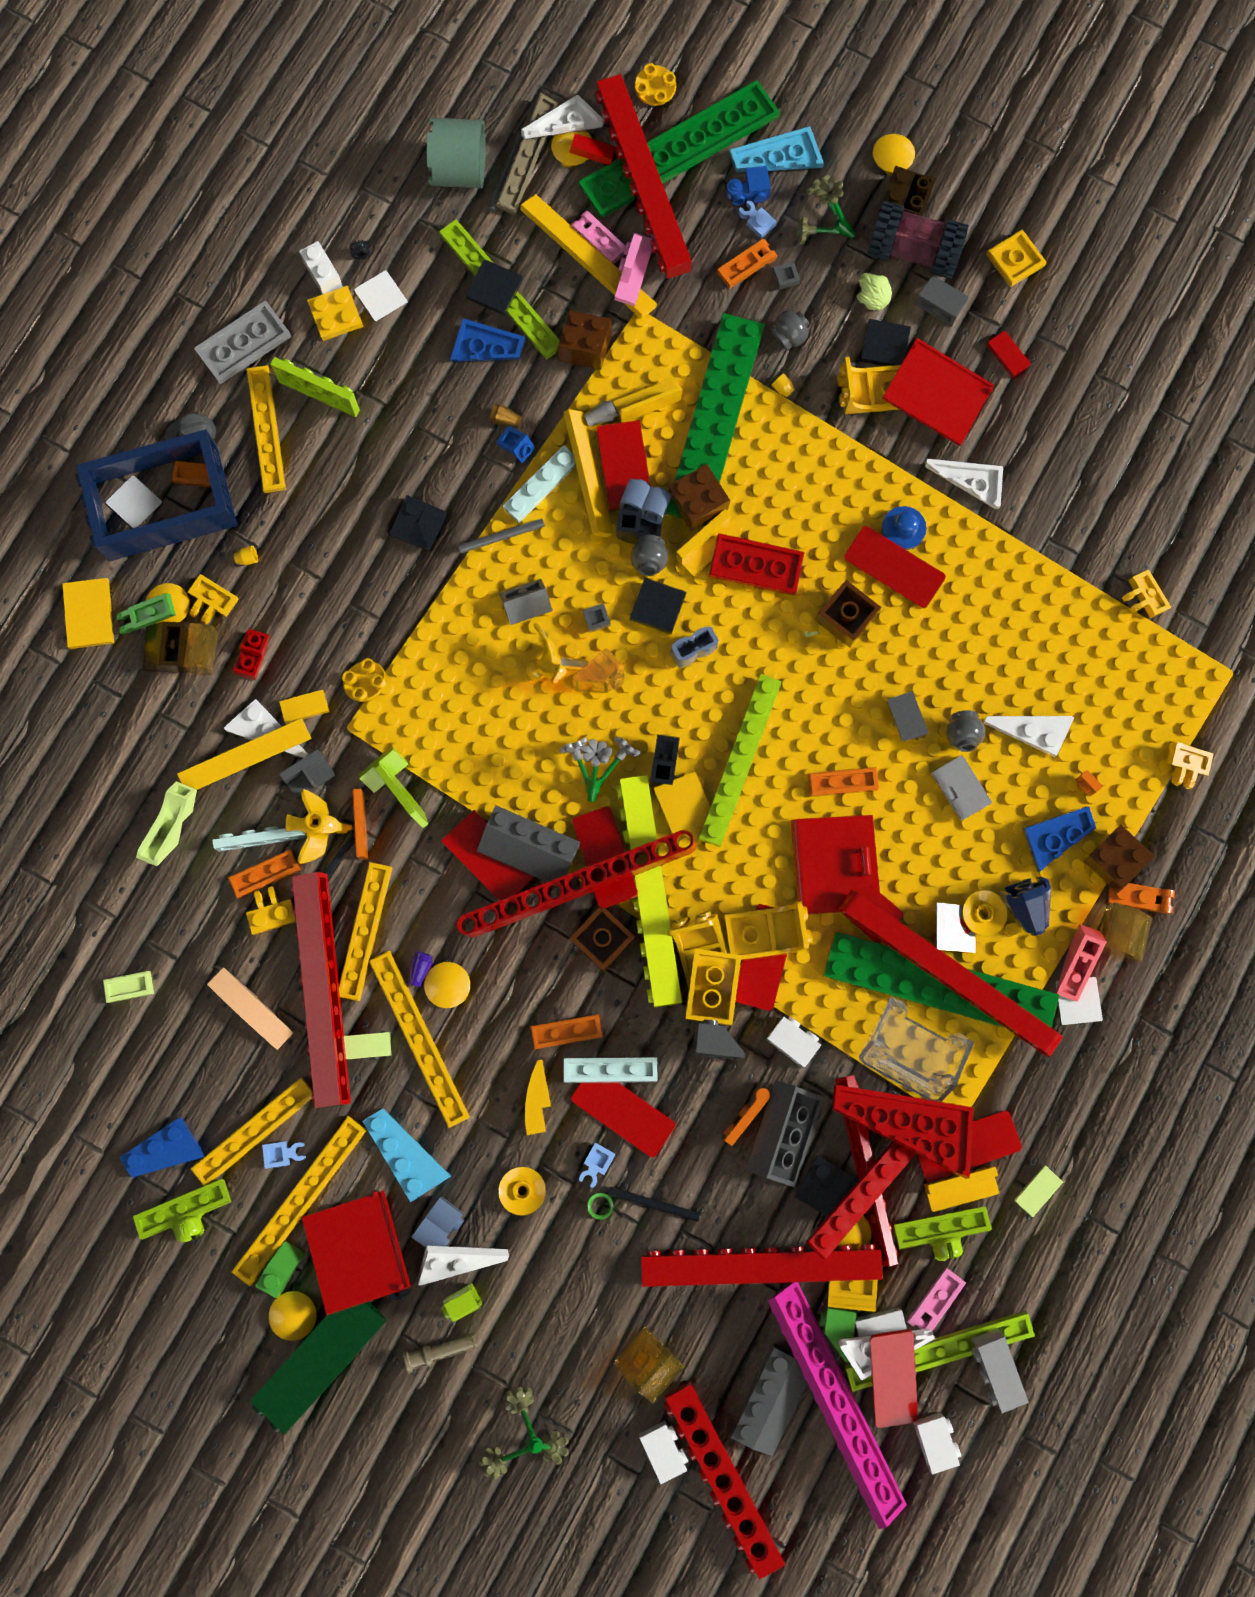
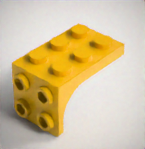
M845 357L843 364H840V373H837L838 387L841 386L842 394L839 395L840 407H844V413L856 414L899 410L883 400L882 397L901 365L855 368L851 366L850 357Z
M801 901L784 907L724 915L729 953L741 955V960L804 952L809 948L808 945L812 943L810 929L806 930L805 925L806 920H808L807 907L802 906Z
M710 911L697 914V917L692 920H688V917L677 919L667 931L668 936L672 935L677 945L688 988L695 949L728 953L717 913L711 915Z

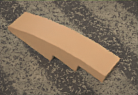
M224 967L207 983L225 1003L277 1050L294 1033L255 994Z

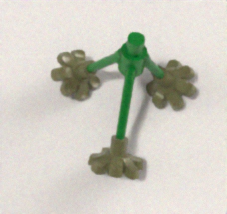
M829 175L824 176L820 182L816 179L812 183L813 186L807 189L806 194L808 196L815 194L821 204L827 203L837 221L833 228H816V226H809L807 224V217L799 215L797 224L799 231L796 232V239H799V245L804 244L808 234L840 233L842 236L846 235L848 238L853 239L856 232L845 220L838 204V198L843 196V190L841 189L843 182H836V179L834 177L830 178Z
M518 1387L515 1389V1394L507 1392L505 1397L508 1401L504 1402L503 1406L512 1414L518 1412L522 1416L529 1437H527L523 1448L507 1455L501 1454V1449L498 1447L492 1450L490 1448L483 1449L482 1453L485 1457L479 1459V1465L486 1466L483 1469V1474L486 1477L491 1475L492 1481H496L500 1475L503 1476L507 1472L504 1464L508 1460L528 1452L544 1453L543 1460L546 1463H550L553 1460L554 1464L558 1465L562 1462L561 1456L566 1457L569 1453V1450L564 1448L569 1443L567 1437L559 1438L560 1433L558 1431H552L551 1436L545 1434L542 1440L535 1435L527 1415L528 1405L534 1402V1396L530 1388L527 1387L523 1390L522 1387Z

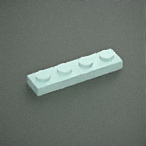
M563 446L503 505V509L520 523L576 467L573 453Z
M267 827L264 829V832L256 833L255 830L243 831L242 835L233 836V834L219 835V839H213V847L218 852L304 839L307 838V835L302 831L286 832L285 828Z
M657 1058L563 1059L564 1083L658 1081Z

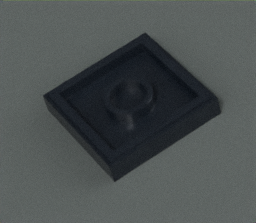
M484 259L465 296L467 300L505 316L524 279L522 275Z
M869 319L860 361L882 366L901 365L906 357L911 326Z
M644 578L630 620L672 635L687 592Z

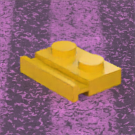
M878 1280L829 1281L827 1307L876 1312Z

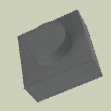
M794 261L773 267V274L779 290L800 284V278Z
M604 603L582 610L589 633L611 626Z

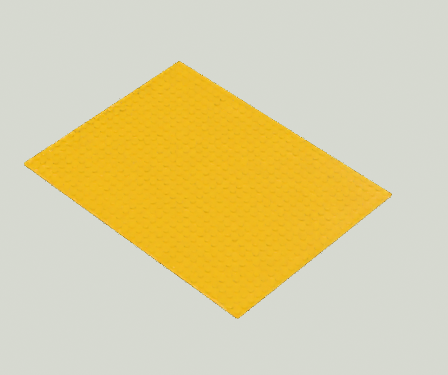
M634 313L607 352L602 369H595L568 409L584 412L585 415L604 400H611L613 403L615 400L673 378L677 387L680 386L682 389L680 401L630 420H640L651 487H662L668 491L669 485L674 483L712 352L653 316L647 314L640 319ZM751 376L720 485L730 499L727 511L731 514L730 521L741 531L739 538L805 552L796 595L793 596L711 578L709 573L712 562L693 577L676 560V552L706 525H701L691 531L684 519L664 515L660 537L664 540L665 548L668 551L667 565L661 572L653 576H644L631 563V551L635 544L624 542L616 537L619 510L610 512L596 426L621 423L618 416L614 417L612 421L590 427L586 420L613 535L609 537L593 535L577 467L520 523L503 509V505L558 450L565 446L573 453L563 415L479 538L541 518L545 527L489 544L467 553L385 671L386 684L382 692L374 699L365 701L348 724V731L381 753L386 752L393 746L407 760L408 765L405 767L406 769L469 810H475L486 821H489L497 805L578 841L572 820L580 815L609 806L613 812L626 852L630 850L629 843H624L623 830H627L626 821L621 822L620 808H624L623 800L618 799L616 786L620 785V779L647 775L657 839L672 834L653 788L663 784L650 782L657 734L680 737L674 780L696 772L711 807L759 676L764 674L782 681L721 847L702 842L697 844L695 851L690 855L661 865L670 927L671 924L675 923V920L688 917V920H692L697 917V914L710 911L711 915L717 913L726 949L729 953L724 915L755 911L759 904L778 908L797 902L791 820L873 815L880 893L903 912V917L899 922L935 947L936 903L964 905L965 900L977 891L988 890L1000 896L999 892L1001 890L1006 891L1005 887L1007 885L1031 878L1032 883L1037 882V877L1049 880L1051 886L1049 926L1043 934L1032 936L1031 933L1024 932L1007 908V921L1000 932L991 936L975 934V953L941 950L967 969L1043 990L1069 947L1079 924H1083L1107 884L1084 860L1120 824L1134 837L1136 836L1170 780L1173 771L1177 768L1167 764L1172 742L1191 745L1233 675L1232 670L1137 612L1131 614L1130 608ZM896 507H912L922 514L926 522V534L922 542L916 548L907 551L946 575L944 582L927 608H921L847 562L844 558V555L863 526H868L883 535L882 522L884 517L890 510ZM644 578L687 592L672 635L630 620ZM542 579L553 611L510 625L499 593ZM845 580L849 581L881 606L878 615L850 648L815 621L819 611ZM604 603L611 626L589 633L582 610ZM538 623L548 639L556 645L557 653L560 657L587 660L589 663L588 668L584 671L566 670V674L555 685L551 683V679L545 676L542 679H531L527 674V665L534 659L540 660L545 650L542 639L536 631L534 624ZM712 627L719 640L716 650L708 656L697 657L692 664L686 667H677L670 654L671 646L683 637H691L700 628ZM806 631H808V633L815 631L818 632L817 635L809 637L805 636ZM913 691L928 734L925 738L919 740L914 738L903 742L897 727L892 725L894 719L887 701L890 698ZM963 710L977 712L982 723L987 716L1074 717L1056 757L1048 755L983 724L985 727L983 742L970 752H962L953 747L946 736L949 717L953 713ZM616 736L625 739L627 744L641 752L636 757L627 754L622 761L620 760L600 787L596 801L590 802L587 801L588 793L586 792L584 777L577 761H574L572 753L563 754L559 751V748L568 743H576L585 737L587 739L586 746H589V740L595 739L597 745L601 741L606 742V748H611L612 754L608 756L609 761L606 764L600 762L598 765L597 778H601L616 758L615 755L620 749L618 743L614 741ZM963 755L992 801L990 805L963 821H960L931 775L932 772ZM582 758L581 760L585 766L587 774L589 777H591V761H584ZM872 767L877 769L878 791L810 796L809 773ZM1086 770L1103 786L1092 796L1083 793L1075 781ZM1089 806L1096 828L1079 842L1069 847L1057 859L1046 865L1042 871H1037L1023 828ZM580 845L568 874L586 867ZM660 847L659 855L665 856L669 851V847ZM633 899L616 904L640 920L639 911L635 912ZM980 910L979 916L984 918L985 912ZM841 913L809 915L805 925L806 930L810 929L812 943L808 945L809 948L804 952L787 954L774 1007L788 1017L794 1018L802 1026L910 1096L972 1107L1015 1034L1003 1027L823 977L834 932L871 942L874 941Z

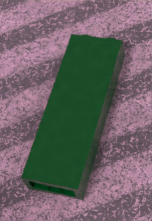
M370 1302L327 1315L250 1400L253 1404V1410L260 1416L265 1415L271 1421L269 1424L272 1429L277 1433L282 1432L285 1435L388 1319Z

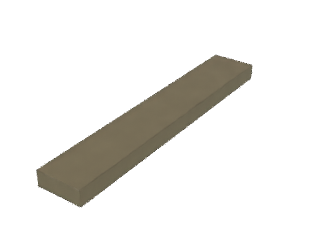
M540 93L527 126L557 108L559 103ZM546 136L527 139L522 137L495 206L512 215L516 214Z

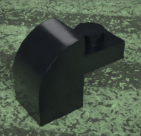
M619 509L616 537L618 539L636 544L637 539L643 535L661 537L662 522L661 524L652 523L641 518V512Z
M657 734L650 782L673 785L680 737Z

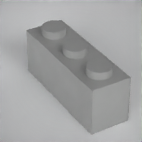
M997 1328L971 1338L974 1345L971 1351L977 1363L980 1362L982 1370H979L984 1384H988L990 1388L987 1395L992 1406H997L1001 1413L1029 1403L1007 1341L1001 1331Z

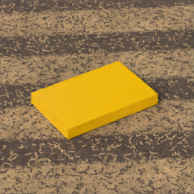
M101 578L62 583L67 647L69 649L114 644L109 580Z
M696 772L673 780V785L663 784L653 788L671 833L686 830L693 835L696 844L702 843L703 841L698 839L709 813L710 805ZM681 839L679 846L683 848L689 846L691 839Z

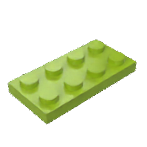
M276 357L273 358L270 365L279 383L357 417L360 409L354 393L349 387L345 385L340 387L333 384V381L325 376L320 378L305 367L300 369L285 358L282 360Z

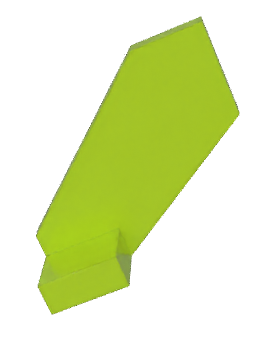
M391 746L358 774L359 779L374 793L386 784L408 814L424 828L428 825L425 812L395 776L408 765V762Z

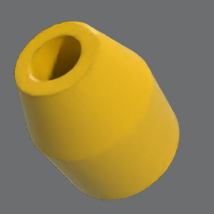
M784 373L771 385L779 394L788 397L795 390L792 381Z
M248 546L235 552L234 560L236 564L250 565L257 563L258 555L255 547Z

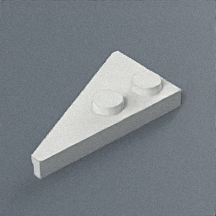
M576 95L523 128L521 136L527 139L601 128L604 126V120L579 95Z
M935 459L926 460L925 467L994 509L1000 508L1003 466Z
M255 699L228 723L224 729L228 733H233L252 741L282 726ZM300 745L284 751L299 758L308 756V753Z
M987 716L983 724L1056 757L1074 717Z
M427 1246L418 1274V1285L428 1284L508 1261V1249Z
M930 1329L912 1331L914 1335V1350L935 1339ZM870 1336L839 1340L840 1348L860 1379L863 1380L872 1375Z

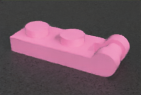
M585 211L578 221L575 220L571 224L578 233L613 264L624 255L626 246L588 211Z
M945 1267L920 1304L911 1313L907 1322L912 1326L916 1325L921 1330L930 1329L932 1332L966 1282ZM925 1312L931 1316L927 1322L921 1318Z

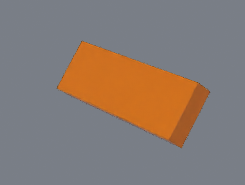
M876 767L808 774L811 797L879 790Z
M353 789L356 857L360 860H368L365 793L362 789Z
M289 849L228 877L236 898L240 899L299 872L301 869L292 849Z
M599 1014L530 1026L534 1050L603 1038Z

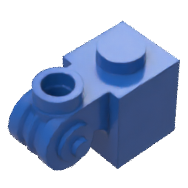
M767 166L746 168L744 184L738 179H732L727 184L726 196L733 202V205H742L748 200L755 203L769 200L771 187Z

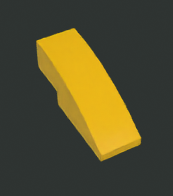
M543 1060L537 1061L527 1089L525 1103L527 1135L546 1132L542 1108L551 1107Z

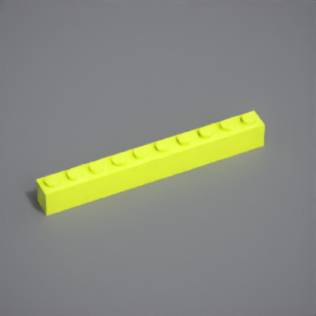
M647 775L620 779V785L616 786L618 799L623 800L624 808H620L621 822L626 821L627 830H623L624 843H629L631 850L657 840ZM639 855L636 863H645L647 855ZM659 866L633 876L638 890V896L633 898L635 912L639 911L640 920L636 921L638 934H643L644 943H640L641 956L646 957L647 966H643L645 980H650L651 989H647L648 1003H653L654 1008L682 1003L672 935L668 936L667 933L670 928L662 868Z

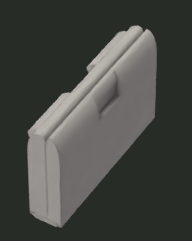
M963 755L931 773L960 821L992 803Z

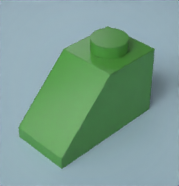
M285 1241L268 1263L255 1286L274 1298L282 1295L306 1252Z
M825 1306L824 1312H820L819 1326H822V1331L844 1361L849 1362L838 1341L853 1338L856 1312L849 1309Z

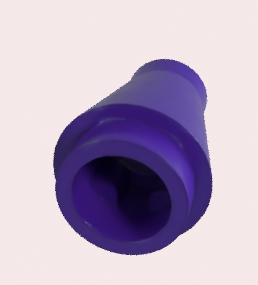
M415 951L414 956H411L409 984L421 987L425 976L433 964V956Z

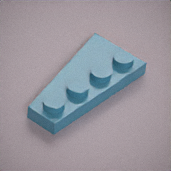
M810 126L730 149V157L736 173L746 172V168L767 166L768 171L823 168L824 165Z
M384 1108L362 1121L410 1202L451 1177Z

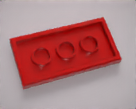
M718 533L709 577L795 596L805 552Z

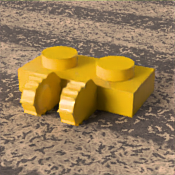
M1149 570L1128 580L1133 591L1122 597L1123 601H1129L1135 596L1140 600V603L1134 604L1129 609L1131 614L1145 608L1149 617L1152 618L1171 608Z
M201 574L188 591L191 596L197 599L190 611L192 617L198 616L204 604L209 606L202 616L201 622L203 624H208L216 611L227 617L239 600L237 596Z
M1172 742L1167 764L1177 768L1172 773L1171 783L1178 786L1183 782V786L1186 789L1193 788L1197 774L1209 775L1213 753L1178 742Z
M273 886L268 887V895L272 905L266 907L262 893L259 890L254 891L256 904L259 909L246 912L252 935L296 923L292 900L279 902Z

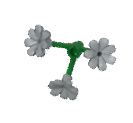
M616 736L614 741L618 743L620 748L615 755L616 758L601 778H597L598 765L600 762L606 764L609 761L608 756L612 754V749L606 748V742L601 741L597 745L596 740L591 739L589 740V746H586L587 739L585 737L576 743H568L559 748V751L563 754L572 753L574 761H577L584 777L586 792L588 793L587 801L590 802L596 801L600 787L620 760L622 761L627 754L636 757L641 752L627 744L625 739ZM582 758L584 761H591V777H589L587 774L585 766L581 760Z

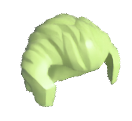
M862 274L859 279L862 291L857 294L858 302L865 304L869 310H883L889 304L892 295L888 279L883 275Z

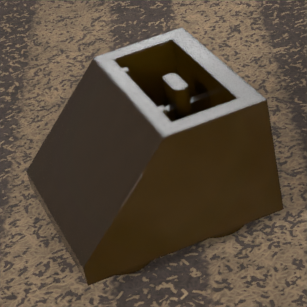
M895 166L883 200L904 206L900 222L921 219L936 179Z
M160 622L147 626L142 670L188 673L192 629L185 622Z

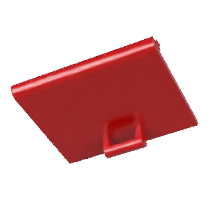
M917 338L882 399L958 446H961L988 395L993 391L994 384Z
M873 815L791 820L797 902L801 901L802 906L807 907L808 916L811 914L841 913L838 908L851 890L856 891L881 908Z
M384 1190L380 1192L375 1191L372 1195L302 1217L327 1315L411 1287Z

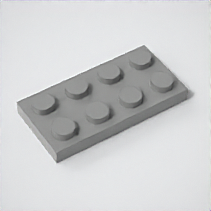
M265 300L194 349L219 384H222L292 336Z

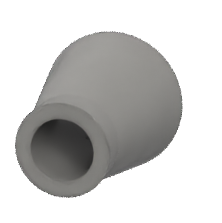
M604 400L584 416L590 427L612 421L618 414L612 401Z

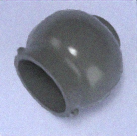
M787 310L775 319L774 326L770 328V331L788 351L790 348L800 346L805 342L809 335L807 328L809 322L800 311L795 313Z
M643 535L637 539V543L631 551V563L640 574L653 576L661 572L667 565L668 551L662 538L656 535Z
M970 710L958 711L949 717L946 736L953 747L962 752H970L983 742L985 727L979 719L977 712Z

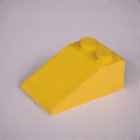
M701 949L694 950L684 1020L703 1022L704 1019L718 1021L719 1025L732 1026L741 955Z

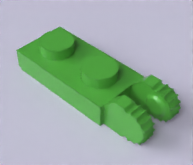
M164 593L128 607V610L118 613L116 618L118 621L131 619V623L119 628L121 634H126L176 615L171 595Z

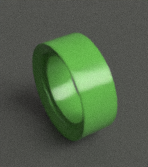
M596 1193L588 1201V1212L595 1219H605L613 1211V1201L605 1193ZM597 1197H604L609 1202V1210L603 1215L595 1214L591 1208L592 1201Z

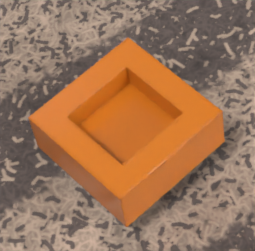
M1088 770L1075 779L1078 783V788L1090 796L1097 793L1103 787Z

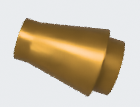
M495 403L489 420L493 421V424L510 426L518 429L523 417L503 404L498 405Z

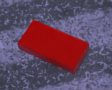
M575 133L569 153L611 165L616 146Z
M1006 331L988 341L987 347L1012 378L1031 365L1030 361Z

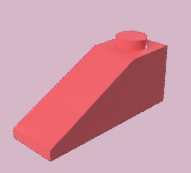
M1079 924L1069 945L1056 994L1078 1002L1106 944L1101 931Z

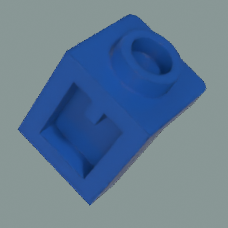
M510 426L506 428L495 442L499 448L513 454L521 463H524L535 448L526 434Z

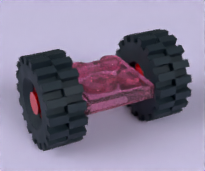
M883 200L867 255L888 261L890 255L931 267L932 274L952 279L964 246L969 225L950 219L947 220V223L909 212H903L904 206Z

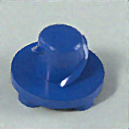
M908 506L896 507L890 510L884 517L882 534L905 550L914 549L922 542L926 534V522L922 514L916 509Z

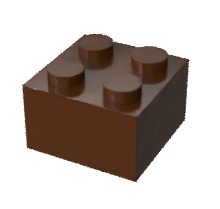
M569 310L558 344L559 361L601 370L612 337L611 319Z
M707 464L668 487L671 501L691 531L713 519L724 509H729L730 499Z
M845 580L819 611L815 621L850 648L878 615L881 606L849 581Z
M1120 824L1084 862L1112 889L1119 893L1155 855Z
M599 907L569 939L604 972L635 940V936L606 908L602 909Z

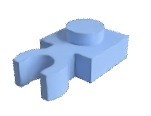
M748 200L746 207L750 210L744 211L740 207L738 214L741 218L748 219L746 226L762 239L776 226L777 221L763 208L756 211L754 203Z
M288 1141L262 1145L265 1169L290 1165L289 1158L296 1161L306 1159V1155L298 1156L296 1154V1149L305 1146L304 1143H295L291 1148H288Z
M595 1143L584 1162L585 1165L589 1166V1169L581 1173L579 1181L582 1182L586 1175H590L593 1178L590 1187L593 1188L597 1183V1173L605 1175L615 1153Z

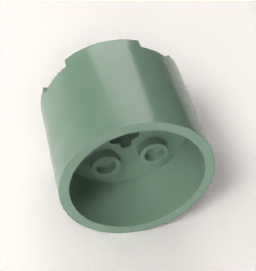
M431 117L429 125H433V127L427 134V167H429V172H432V177H429L430 186L483 188L485 175L484 121Z

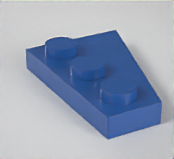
M463 319L450 360L451 362L519 360L525 343V337Z
M1089 806L1023 828L1037 871H1042L1046 865L1057 859L1069 847L1079 842L1096 828Z
M179 1117L121 1156L120 1160L132 1178L200 1159L206 1155L183 1118Z

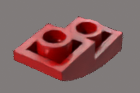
M251 629L247 630L240 646L241 653L233 670L234 675L256 681L270 638L268 634Z

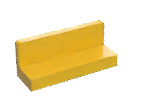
M671 378L615 400L613 405L620 422H627L680 401L682 389L680 386L677 387L674 379Z
M726 509L676 552V560L693 577L712 562L718 533L734 537L741 536V531L730 521L731 514Z
M988 1166L970 1171V1178L968 1179L955 1175L924 1184L931 1211L935 1212L999 1194L995 1179L998 1176L996 1167Z

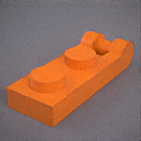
M762 239L718 268L717 274L726 286L731 289L765 265L774 262L778 255L774 250L771 251L768 247V242Z
M1128 883L1117 893L1109 886L1107 903L1157 913L1172 914L1171 900L1174 898L1175 891ZM1156 896L1162 897L1161 905L1155 904Z
M757 1089L754 1093L755 1100L750 1106L746 1104L738 1113L741 1118L737 1123L733 1124L731 1122L723 1132L726 1135L723 1140L730 1146L736 1142L769 1100L770 1093L767 1089Z

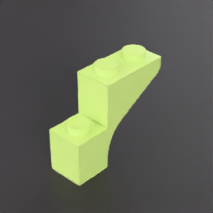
M176 781L166 791L161 811L140 845L136 858L148 864L158 866L178 845L182 822L193 812L197 789Z

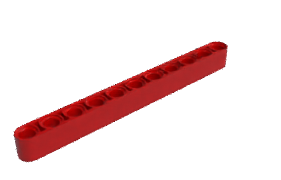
M681 830L464 914L457 921V929L467 937H478L594 892V890L690 855L696 849V840L689 831ZM681 839H691L689 846L684 848L679 846ZM662 846L669 847V851L665 856L658 855V850ZM639 855H647L645 863H636ZM618 863H625L624 871L616 873L615 866ZM597 871H603L604 874L600 881L593 880V876ZM577 879L582 880L581 887L573 890L572 883ZM554 888H560L559 896L551 898V891ZM533 896H538L539 901L537 905L531 907L529 900ZM512 904H516L517 911L509 915L508 908ZM494 912L496 915L495 920L487 923L488 914ZM473 921V929L466 931L465 926L467 922Z
M851 890L838 908L843 915L1045 1056L1050 1057L1062 1040V1035L856 891Z

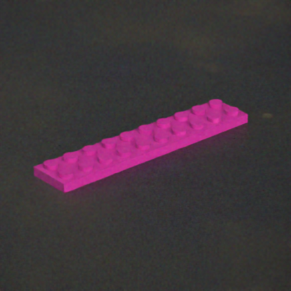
M791 1282L768 1299L771 1311L776 1316L781 1331L792 1349L793 1356L803 1372L804 1379L812 1390L814 1399L819 1405L826 1424L836 1440L837 1447L842 1452L848 1469L859 1487V1492L870 1510L871 1517L875 1520L879 1530L887 1528L907 1504L799 1283Z

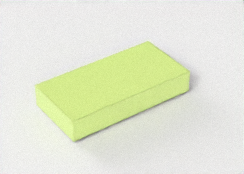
M151 971L103 980L106 1003L154 994Z
M390 1032L344 1036L346 1060L392 1056Z
M1043 1166L1013 1201L1028 1215L1034 1217L1061 1186L1063 1181L1047 1166Z

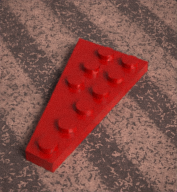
M842 1085L834 1086L833 1111L965 1179L970 1178L973 1107Z

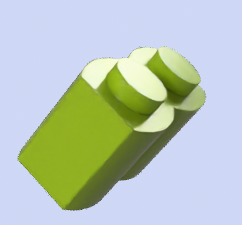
M471 1283L447 1296L443 1300L444 1306L441 1309L447 1320L451 1319L455 1322L479 1309L482 1301L474 1285Z

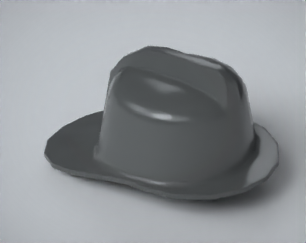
M187 414L180 420L170 424L165 431L164 441L204 429L214 439L216 428L213 421L206 416Z

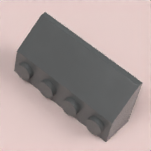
M496 805L486 825L477 852L542 881L549 882L567 875L579 849L580 842Z
M704 1019L703 1022L695 1027L692 1055L729 1060H740L745 1057L744 1051L725 1027L718 1025V1021Z
M775 1080L746 1171L796 1187L823 1097Z
M771 1344L729 1432L734 1440L770 1456H773L808 1383L804 1379L797 1360L791 1353Z

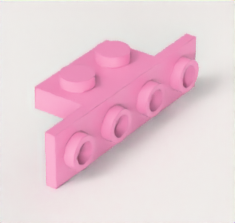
M635 233L632 242H627L624 250V255H627V258H622L618 271H621L622 275L614 300L635 306L652 252L650 244L652 239L650 237Z

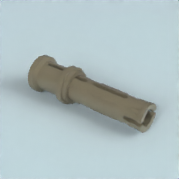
M474 1333L437 1346L430 1347L425 1345L422 1349L411 1353L406 1351L403 1352L408 1374H410L415 1369L424 1366L429 1368L436 1361L478 1348Z

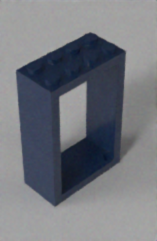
M206 429L76 465L78 473L75 474V477L83 492L80 498L83 506L87 509L88 514L85 515L88 527L92 529L93 535L90 536L94 549L97 548L100 554L104 555L109 561L238 526L219 449ZM203 454L216 506L108 535L96 483L172 463L175 460L179 461Z

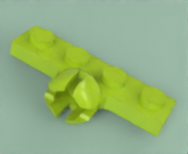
M220 1179L133 1216L139 1239H146L169 1228L173 1229L177 1241H191L194 1235L198 1238L204 1232L201 1221L202 1216L207 1212L231 1203L225 1180Z
M986 1206L893 1225L899 1250L929 1244L932 1246L935 1259L938 1261H946V1259H949V1256L950 1259L961 1256L963 1253L960 1242L962 1237L992 1230Z

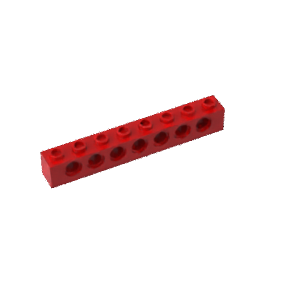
M688 1381L665 1394L667 1402L663 1403L670 1417L675 1416L678 1422L675 1428L680 1438L686 1437L690 1445L686 1449L692 1461L698 1460L701 1466L698 1472L704 1484L709 1482L713 1491L710 1492V1495L716 1507L721 1505L725 1512L721 1515L728 1529L733 1528L736 1534L733 1539L740 1552L745 1551L748 1557L745 1563L752 1575L756 1573L760 1580L785 1566L775 1542L692 1383ZM685 1407H690L694 1410V1414L691 1418L685 1419L680 1415L681 1410ZM698 1429L706 1433L704 1439L700 1441L692 1438L693 1432ZM706 1453H716V1460L713 1463L704 1461ZM724 1474L729 1477V1480L725 1485H718L715 1482L717 1476ZM731 1497L740 1499V1504L735 1508L727 1505ZM750 1520L752 1526L748 1530H742L739 1528L740 1522ZM754 1543H762L764 1548L761 1552L754 1553L751 1551Z

